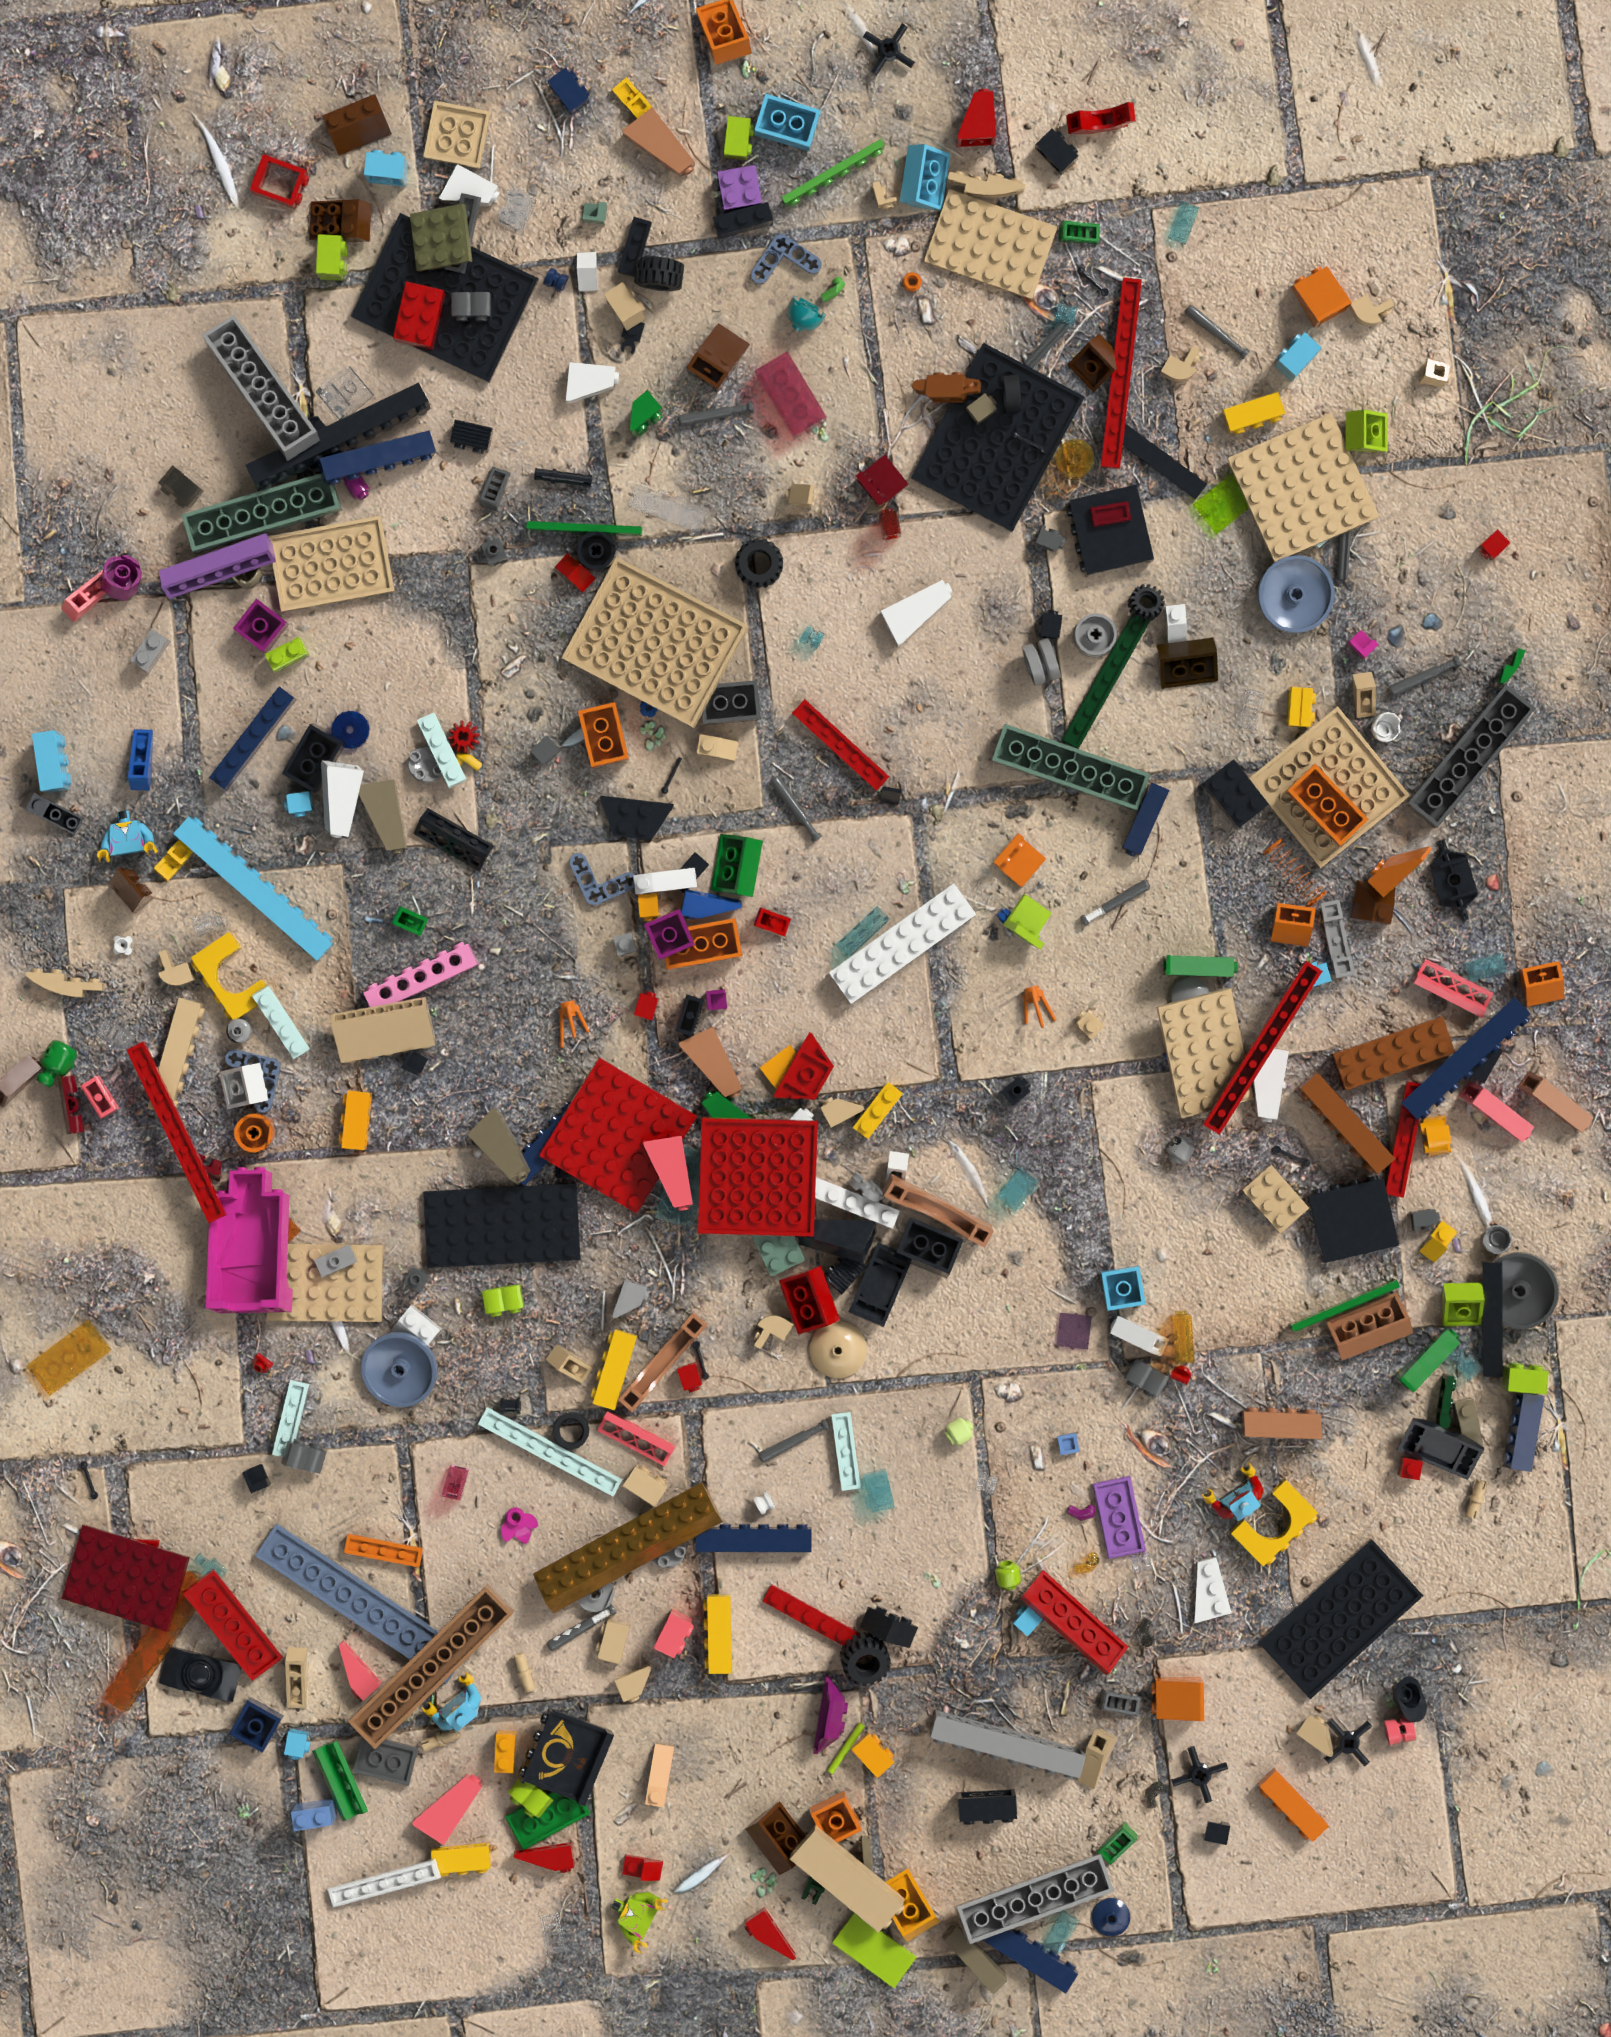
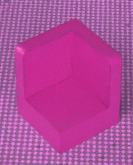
M1362 630L1347 642L1362 659L1367 657L1379 645L1374 639L1371 640Z

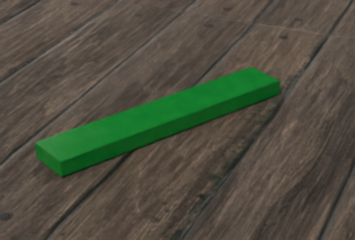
M528 521L526 526L528 531L584 534L603 532L607 535L642 536L643 533L641 526Z
M1396 1279L1295 1321L1289 1324L1293 1332L1299 1331L1395 1290L1400 1285Z

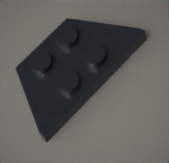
M600 796L614 836L653 840L674 807V804Z

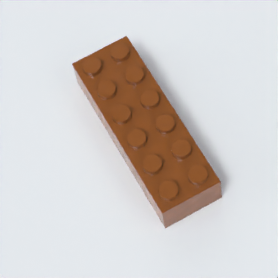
M1437 1017L1332 1053L1331 1056L1343 1090H1349L1454 1054L1455 1050L1444 1018Z
M1313 1072L1296 1087L1299 1090L1297 1093L1304 1102L1309 1101L1311 1103L1310 1109L1317 1116H1322L1325 1119L1323 1123L1329 1130H1335L1338 1133L1336 1138L1342 1144H1347L1350 1147L1348 1151L1354 1158L1361 1159L1364 1162L1361 1165L1368 1173L1379 1174L1395 1160L1391 1153L1319 1073Z

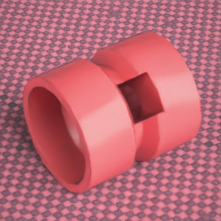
M1400 1717L1399 1721L1395 1719L1384 1720V1728L1389 1745L1399 1744L1401 1740L1405 1742L1416 1740L1413 1722L1405 1717ZM1399 1726H1403L1404 1734L1400 1733Z

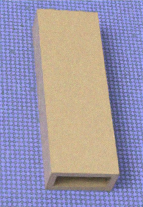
M815 1825L791 1852L790 1860L878 1933L882 1928L886 1929L892 1922L891 1918L895 1914L899 1915L904 1909V1897L818 1826Z

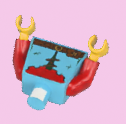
M1248 1463L1250 1468L1247 1471L1241 1467V1471L1249 1480L1247 1479L1217 1501L1211 1489H1208L1209 1497H1205L1202 1494L1205 1503L1212 1504L1211 1507L1221 1518H1234L1240 1521L1246 1516L1251 1515L1261 1506L1260 1499L1264 1489L1255 1475L1256 1470L1250 1463Z

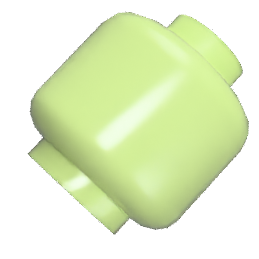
M959 1417L946 1426V1432L944 1433L952 1445L961 1446L973 1437L972 1430L974 1427L968 1419L964 1421L963 1418Z

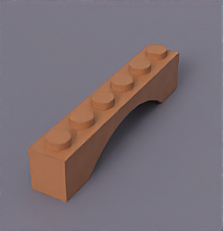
M893 1174L889 1176L882 1189L884 1197L942 1222L968 1240L984 1248L994 1232L991 1224Z
M693 1311L619 1397L618 1401L633 1413L678 1358L706 1328L708 1323Z

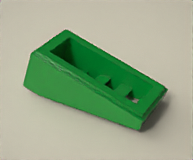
M1065 220L1059 223V242L1099 244L1100 224ZM1074 228H1077L1076 237L1074 236ZM1082 228H1085L1084 237H1082ZM1089 229H1092V238H1089Z
M1124 1822L1097 1850V1853L1101 1854L1102 1858L1111 1865L1137 1841L1138 1835ZM1117 1838L1121 1839L1124 1844L1122 1845ZM1112 1843L1119 1848L1118 1851L1111 1845ZM1108 1848L1114 1855L1111 1856L1105 1849Z

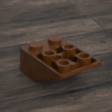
M360 199L312 201L309 240L318 241V235H339L346 242H370L372 204Z
M718 323L687 365L686 370L719 392L750 344Z
M119 867L108 884L133 913H137L153 899L151 896L152 891L146 884L143 885L138 881L140 877L134 870Z

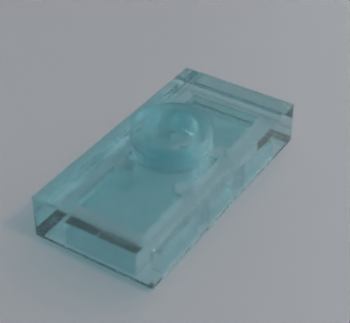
M1062 1910L1043 1944L1061 1954L1080 1920Z

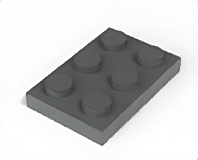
M361 1737L353 1772L409 1786L419 1747L385 1739L374 1749Z

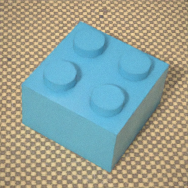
M380 150L366 152L364 176L368 183L406 187L408 162L405 156H402V153L391 152L390 155L383 154V151Z
M1306 332L1302 336L1297 334L1288 345L1291 348L1289 350L1285 348L1275 359L1278 361L1275 367L1291 382L1322 348Z
M1138 1265L1100 1271L1107 1311L1146 1305L1140 1267Z

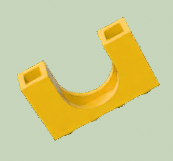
M232 932L226 933L191 957L193 960L191 963L192 967L197 973L201 972L204 977L202 978L203 983L207 988L211 987L214 991L212 996L218 1004L222 1003L225 1008L223 1012L229 1020L240 1019L257 1008L258 1004L252 997V994L267 986L262 979L240 993H230L221 986L218 979V970L221 963L242 948Z
M1285 1478L1271 1490L1289 1513V1524L1282 1534L1271 1538L1261 1536L1244 1519L1240 1520L1229 1531L1263 1567L1266 1564L1269 1566L1276 1559L1275 1555L1279 1551L1283 1552L1290 1545L1288 1542L1293 1537L1295 1539L1303 1533L1302 1529L1307 1524L1311 1525L1317 1519L1316 1515L1318 1512Z

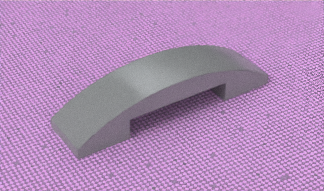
M1340 900L1320 903L1335 977L1341 978L1355 975L1343 924Z

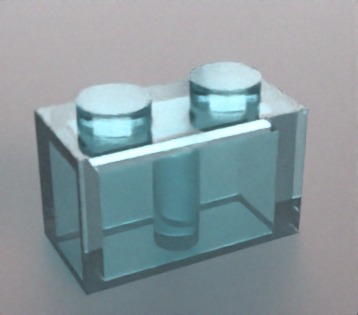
M1019 1167L996 1197L1012 1210H1021L1027 1203L1025 1198L1029 1194L1033 1195L1039 1188L1037 1185L1039 1181Z
M886 1468L863 1473L864 1478L861 1479L863 1490L867 1489L869 1496L865 1497L867 1509L871 1508L872 1513L895 1508Z

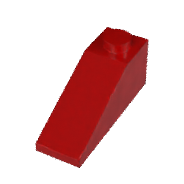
M572 1842L517 1850L513 1854L515 1859L553 1871L560 1870V1873L570 1872L575 1867Z
M765 1907L745 1919L746 1926L744 1928L749 1936L753 1935L756 1940L791 1960L796 1959L795 1951Z

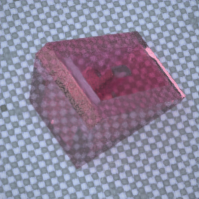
M450 1465L442 1497L455 1500L463 1498L469 1469Z

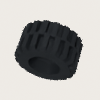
M639 257L636 261L634 283L651 290L682 289L684 264L666 257Z
M756 538L755 540L747 541L745 545L743 544L736 554L735 568L741 581L749 587H755L756 589L761 587L767 588L780 578L783 570V557L779 548L773 542H769L767 539L759 540V538ZM755 553L766 554L771 562L769 570L760 575L752 573L748 568V560L751 555Z
M860 1633V1636L853 1635V1639H847L846 1645L841 1647L840 1661L844 1673L849 1681H854L858 1686L860 1683H862V1686H867V1684L875 1685L874 1682L878 1681L879 1683L882 1681L881 1677H886V1671L890 1670L889 1664H891V1659L884 1641L875 1636L873 1637L870 1633L867 1635ZM864 1655L874 1656V1658L866 1664L856 1663L857 1660Z

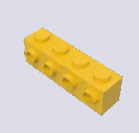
M615 1329L614 1333L610 1332L607 1341L610 1344L609 1351L605 1350L602 1362H605L603 1370L599 1369L596 1380H599L597 1388H593L590 1397L594 1399L593 1404L612 1410L616 1409L638 1335Z
M708 1594L707 1599H704V1611L708 1612V1619H704V1630H708V1638H704L705 1650H708V1657H705V1669H709V1674H732L731 1594Z

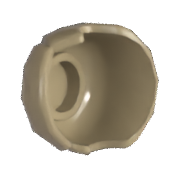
M259 567L232 578L241 587H252L259 582L262 570Z

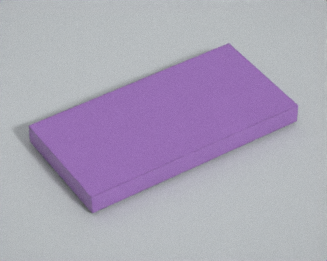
M1125 1476L1092 1483L1108 1559L1145 1552L1146 1548L1131 1477Z

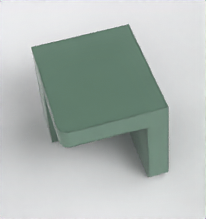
M585 203L581 218L582 222L605 225L607 203Z

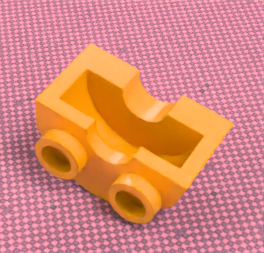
M1440 1115L1422 1120V1123L1419 1125L1421 1134H1425L1426 1142H1423L1424 1153H1427L1428 1156L1451 1153V1136L1449 1126L1446 1125V1116Z

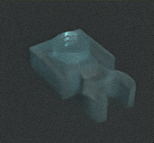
M1457 1346L1456 1349L1459 1351V1356L1454 1357L1453 1354H1450L1449 1357L1459 1362L1455 1367L1467 1381H1470L1483 1368L1470 1354L1465 1357L1463 1349Z

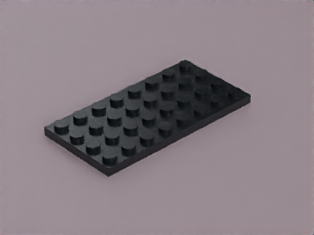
M577 1183L423 1191L427 1268L581 1260Z
M1370 1538L1265 1634L1258 1643L1308 1698L1312 1699L1424 1595Z

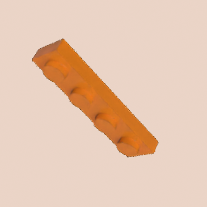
M348 1533L344 1553L420 1567L423 1548Z

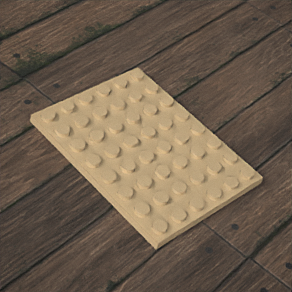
M616 557L567 646L562 659L695 728L749 626Z

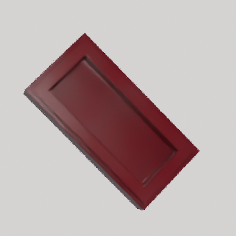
M1128 501L1090 508L1093 527L1131 521Z

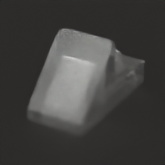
M1429 832L1396 852L1397 854H1402L1430 846L1432 848L1428 854L1430 855L1439 848Z

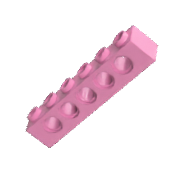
M461 942L453 946L454 950L451 952L442 951L436 954L437 958L434 960L425 959L418 963L419 967L412 969V967H408L402 970V975L398 977L391 975L383 979L385 983L381 985L374 983L366 987L367 991L364 992V996L369 1006L374 1007L401 1002L479 965L470 945H464ZM453 955H457L460 958V963L457 966H452L450 963V958ZM436 963H440L443 967L440 974L433 972V966ZM420 971L425 974V980L421 983L417 982L415 978L416 974ZM403 979L408 983V987L404 991L398 988L399 981ZM383 988H388L391 992L390 997L387 999L381 996Z

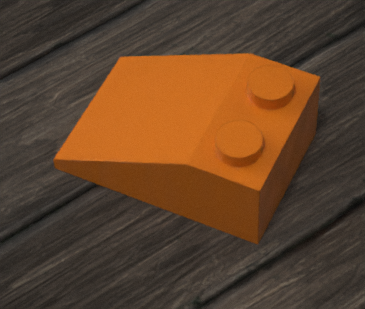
M719 0L695 8L715 65L752 53L749 37L733 0Z
M1428 846L1391 856L1386 861L1380 860L1370 872L1372 876L1368 879V882L1385 897L1424 861L1432 848Z

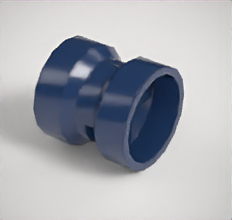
M551 267L544 279L543 285L553 287L555 291L561 293L569 276L564 273L560 274Z

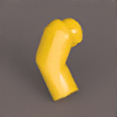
M460 752L456 754V759L460 766L465 762L476 771L481 768L482 763L472 755Z

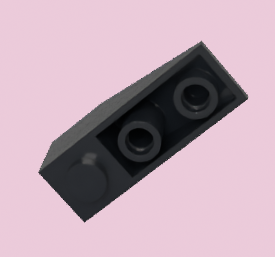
M28 789L20 804L23 809L73 835L76 834L84 819Z

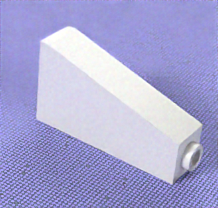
M941 580L881 610V614L898 647L951 599L950 594L953 592L949 583L945 584Z
M322 760L321 772L325 829L332 837H349L364 771L358 765Z
M1274 1049L1252 1083L1256 1116L1261 1117L1260 1121L1272 1123V1119L1278 1118L1289 1051Z

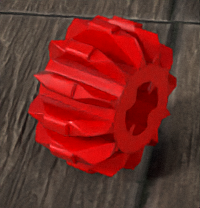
M463 720L460 721L461 727L454 723L453 726L456 728V731L449 729V732L454 734V736H449L448 740L455 741L450 746L453 748L458 745L456 748L457 752H460L463 747L464 753H468V746L474 751L475 748L472 743L477 745L480 743L474 739L480 737V733H474L478 729L477 726L471 728L472 722L469 721L465 727ZM462 732L464 734H469V736H467V741H460L459 738H461L460 734Z

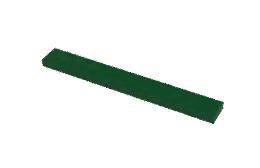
M1133 612L1061 741L1074 748H1080L1151 619L1148 622H1145V618L1139 621L1140 617L1134 618L1133 615L1135 613Z

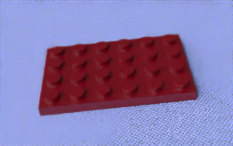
M84 1524L80 1531L61 1599L168 1632L190 1557Z

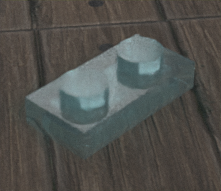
M1181 201L1168 238L1186 245L1200 207Z
M1502 953L1464 963L1469 981H1475L1507 971Z

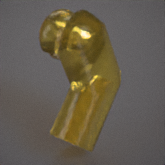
M1091 1552L1088 1554V1560L1085 1563L1074 1564L1075 1574L1092 1572L1099 1564L1098 1554Z

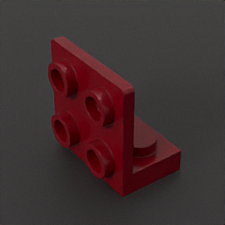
M883 455L864 472L861 471L855 476L856 481L878 508L882 507L908 486V482L886 455Z

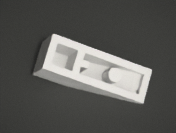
M695 868L633 875L636 894H650L697 887Z

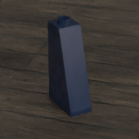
M1154 783L1149 784L1122 847L1125 849L1126 854L1135 857L1136 854L1141 855L1168 795V789Z

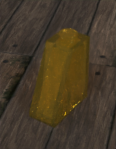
M1185 1310L1175 1311V1314H1171L1172 1361L1175 1363H1195L1192 1315L1187 1314Z

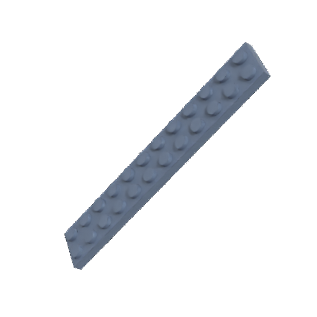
M276 1523L255 1555L408 1659H411L439 1632L278 1523ZM453 1673L444 1681V1683L447 1684Z

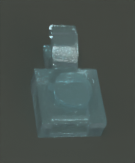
M199 1553L194 1559L198 1565L204 1568L201 1571L203 1575L214 1568L222 1578L228 1571L214 1557L209 1561L204 1555Z

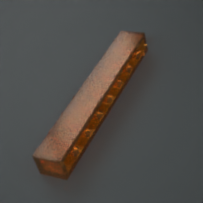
M189 1570L185 1573L170 1630L166 1632L149 1626L150 1630L141 1637L136 1651L129 1655L126 1666L122 1667L117 1673L118 1678L107 1688V1694L104 1699L120 1711H129L196 1611L183 1595L185 1589L203 1577L196 1570Z

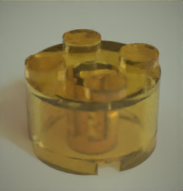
M1080 439L1064 442L1059 447L1055 456L1056 470L1062 477L1069 480L1084 478L1091 471L1094 464V453L1087 442ZM1077 456V460L1080 462L1073 464L1069 458Z

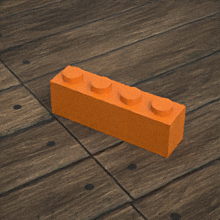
M1275 1768L1258 1782L1260 1787L1258 1791L1266 1799L1270 1797L1274 1801L1272 1803L1273 1807L1279 1813L1283 1811L1287 1815L1285 1819L1292 1826L1296 1824L1299 1827V1834L1305 1840L1309 1838L1314 1842L1329 1827L1328 1823Z

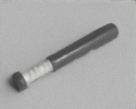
M1144 879L1102 904L1095 911L1086 916H1080L1083 924L1088 926L1091 920L1104 913L1107 914L1150 889L1149 882Z
M610 1604L607 1609L599 1614L585 1619L547 1642L548 1648L551 1651L557 1650L595 1626L600 1620L611 1614L615 1615L617 1613L616 1609Z

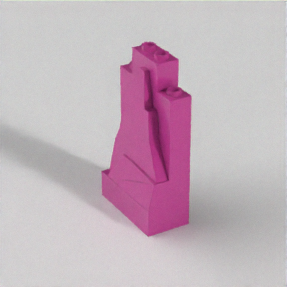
M238 1167L236 1171H229V1190L217 1191L227 1215L209 1223L206 1309L219 1314L292 1312L293 1289L289 1288L287 1279L290 1195L284 1193L281 1189H272V1173L267 1171L265 1167H254V1170Z

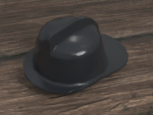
M1411 1676L1404 1677L1395 1684L1392 1693L1393 1700L1400 1706L1406 1719L1411 1722H1420L1424 1719L1427 1712V1705L1421 1686L1416 1678Z

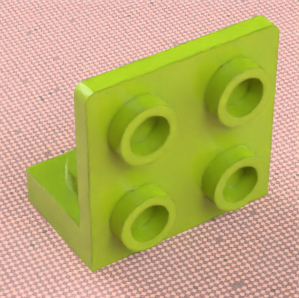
M1023 894L1003 926L1028 944L1041 950L1045 943L1039 940L1040 935L1038 934L1050 917L1051 912L1028 895Z

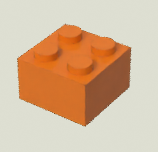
M845 1791L810 1807V1814L816 1826L837 1843L862 1831V1824Z

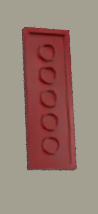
M214 1568L183 1591V1595L252 1681L283 1658L282 1654Z
M1044 1570L1037 1575L1020 1598L1105 1675L1112 1671L1128 1649V1646Z

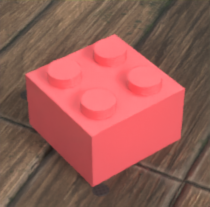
M671 1609L655 1642L654 1649L672 1658H675L676 1654L680 1655L686 1643L683 1641L684 1638H689L693 1630L692 1618Z

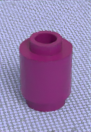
M359 475L358 479L348 481V478L343 479L345 487L354 500L359 499L361 501L369 495L370 488L361 475Z

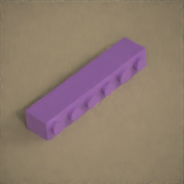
M265 533L159 570L161 587L170 599L274 563L276 559L273 544Z

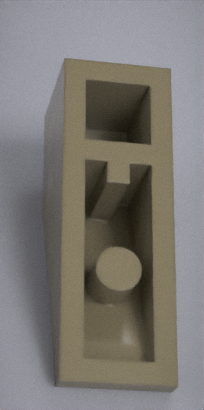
M1468 1397L1453 1401V1410L1459 1434L1467 1436L1483 1447L1474 1399Z

